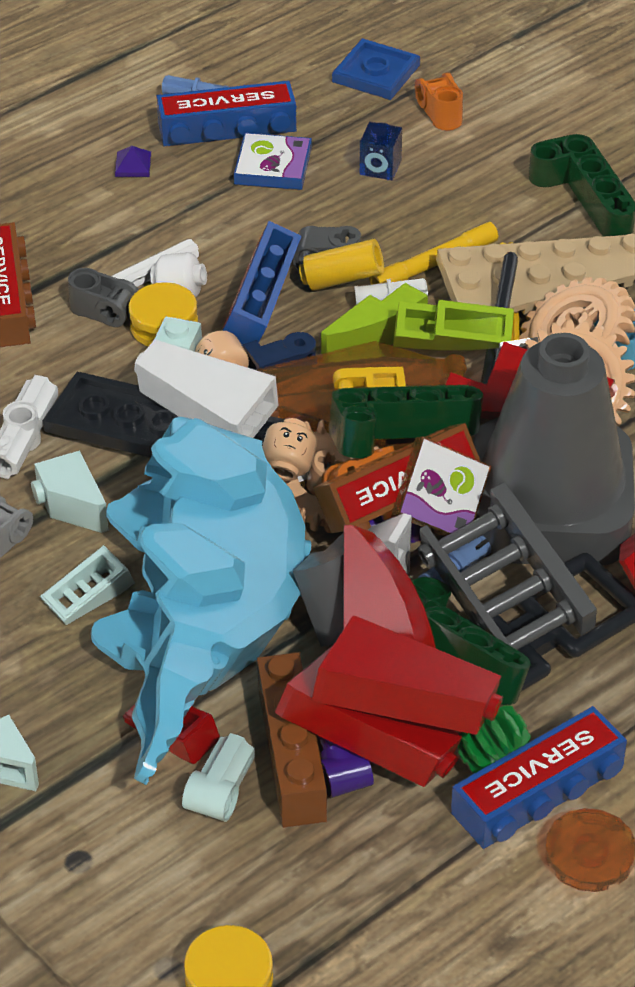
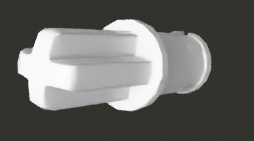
M423 278L391 282L390 279H386L387 283L354 286L356 305L369 295L382 301L404 283L428 295L427 283Z

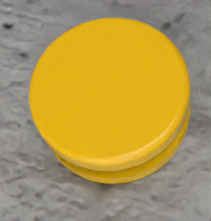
M154 283L139 289L129 302L130 330L132 335L138 342L149 347L165 316L198 322L195 296L187 288L175 283Z
M235 925L211 928L195 938L186 952L184 960L186 987H273L271 951L264 939L248 928Z

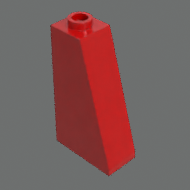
M353 615L318 668L312 700L322 704L477 735L486 719L490 721L495 719L503 696L496 694L501 675Z
M332 647L287 683L275 710V713L281 718L422 787H425L437 775L444 778L452 770L459 758L454 752L462 736L454 730L322 704L312 700L318 668Z

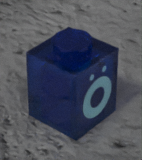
M369 121L360 140V175L393 181L402 161V127Z

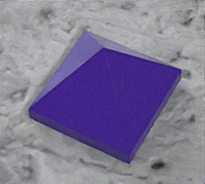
M135 146L117 151L115 177H150L151 151Z

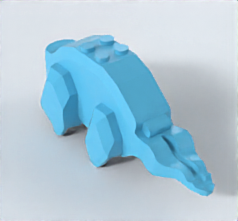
M174 418L163 437L158 439L151 447L152 456L145 466L144 475L152 477L151 480L142 483L123 498L109 503L106 510V517L109 522L137 550L145 553L143 556L142 574L151 592L144 590L133 592L127 610L94 622L91 630L92 642L98 649L125 669L144 670L145 672L144 683L132 712L133 722L141 738V751L134 779L144 785L148 784L149 777L153 776L156 772L157 763L165 757L170 745L180 735L183 728V718L193 705L194 700L199 695H205L208 691L218 688L256 661L284 620L286 621L289 618L296 600L299 596L302 597L293 571L311 551V541L305 539V523L293 492L265 458L262 441L210 425L198 418Z

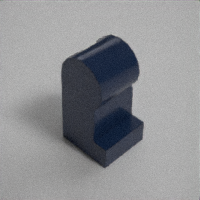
M294 332L287 335L284 340H278L263 346L257 340L243 344V348L248 354V368L276 376L277 386L306 376L315 369L316 341L308 333Z

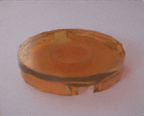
M583 808L567 812L554 821L547 833L545 858L548 866L550 863L551 868L555 870V876L562 883L581 891L600 892L608 890L609 885H613L618 881L619 884L622 883L630 875L635 865V838L631 829L619 817L603 810Z

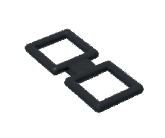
M581 553L564 564L573 577L585 571L625 609L578 638H575L563 625H560L518 649V651L529 658L531 663L521 692L550 674L551 666L542 655L560 646L571 657H579L635 623V595L589 553ZM540 591L517 604L526 614L509 624L500 615L492 618L505 637L549 613L535 600L546 593Z

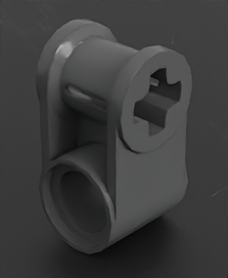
M306 226L298 232L301 235V239L293 257V264L299 270V265L303 264L305 255L361 242V233L352 226Z
M91 268L76 269L68 277L69 306L74 314L103 322L111 327H120L124 324L129 310L130 299L138 291V288L132 282L97 272Z

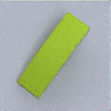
M404 283L382 301L372 295L367 296L321 332V360L329 363L350 359L393 344L399 301L428 304V295Z
M438 300L437 305L399 301L396 312L393 347L428 350L499 348V343L511 341L514 309Z

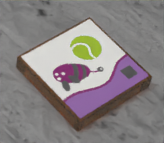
M416 437L392 515L398 516L403 513L412 515V523L421 527L427 525L431 531L447 536L475 520L492 466L426 437Z

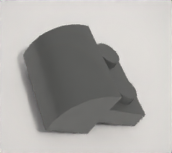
M344 533L325 551L310 553L293 571L321 647L334 645L344 630Z

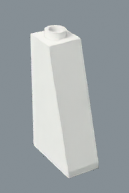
M154 340L144 352L139 354L135 362V373L138 378L139 391L178 417L198 418L210 425L254 438L279 406L276 376Z

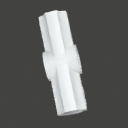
M34 375L31 380H26L16 401L8 404L3 410L4 423L0 429V478L9 479L10 476L18 474L29 451L37 448L41 442L40 430L43 426L42 420L58 397L57 386L52 384L47 377Z

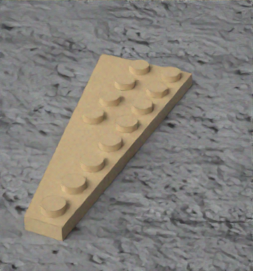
M635 234L443 248L437 250L436 262L451 301L495 306L504 255L507 252H515L518 257V264L510 308L514 309V312L521 310L524 315L528 314L529 311H535L536 307L534 305L539 300L545 301V294L549 291L556 293L558 286L564 284L565 287H568L570 282L575 279L582 283L586 277H592L593 281L597 278H605L607 282L615 281L623 288L633 286L635 280Z

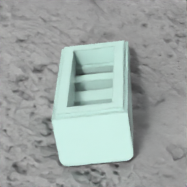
M103 545L40 597L63 623L68 625L120 595L135 583L129 570ZM107 572L109 575L103 578L101 575ZM92 580L97 583L93 588L87 584ZM80 588L85 594L79 598L73 591ZM66 596L73 604L66 608L59 599Z

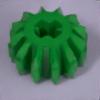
M504 705L499 708L493 721L488 719L484 721L477 735L465 732L458 733L462 736V739L457 746V753L463 763L467 764L473 773H476L529 743L531 736L522 716L516 712L513 706Z

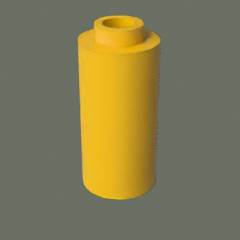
M370 239L305 255L303 264L299 265V272L303 284L309 285L315 291L381 275L384 273V261L377 240Z

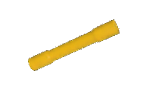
M486 222L462 233L457 238L402 262H395L384 267L383 274L369 277L370 284L387 283L386 279H390L391 282L405 281L438 266L436 262L438 249L492 244L498 241L499 238L497 228L492 222Z

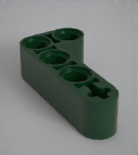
M572 134L540 141L531 147L529 180L533 185L546 188L568 183L603 237L634 233L635 201L590 137L582 134Z
M469 385L337 389L332 393L329 434L337 450L342 455L350 458H367L374 453L375 439L423 438L447 426L466 423L470 436L479 432L483 392Z
M419 577L411 580L425 608L436 649L501 675L496 694L503 696L502 705L515 704L518 701L531 665L529 658L447 608L451 596V588L444 582L431 577Z

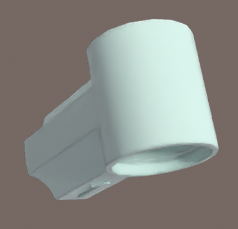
M230 733L226 737H220L201 772L195 770L189 777L182 798L183 808L227 822L235 809L239 795V786L255 758V748L249 745L244 737Z

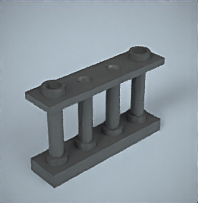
M505 482L491 489L489 513L446 537L437 540L427 525L420 528V546L417 549L428 569L433 567L436 569L445 584L451 588V593L473 624L516 650L564 623L567 625L573 624L580 635L595 628L597 608ZM496 527L499 530L503 528L511 537L510 545L459 572L448 556L449 553ZM517 559L529 562L534 569L532 577L484 604L480 602L470 587ZM540 591L552 594L557 601L556 609L506 637L492 619Z

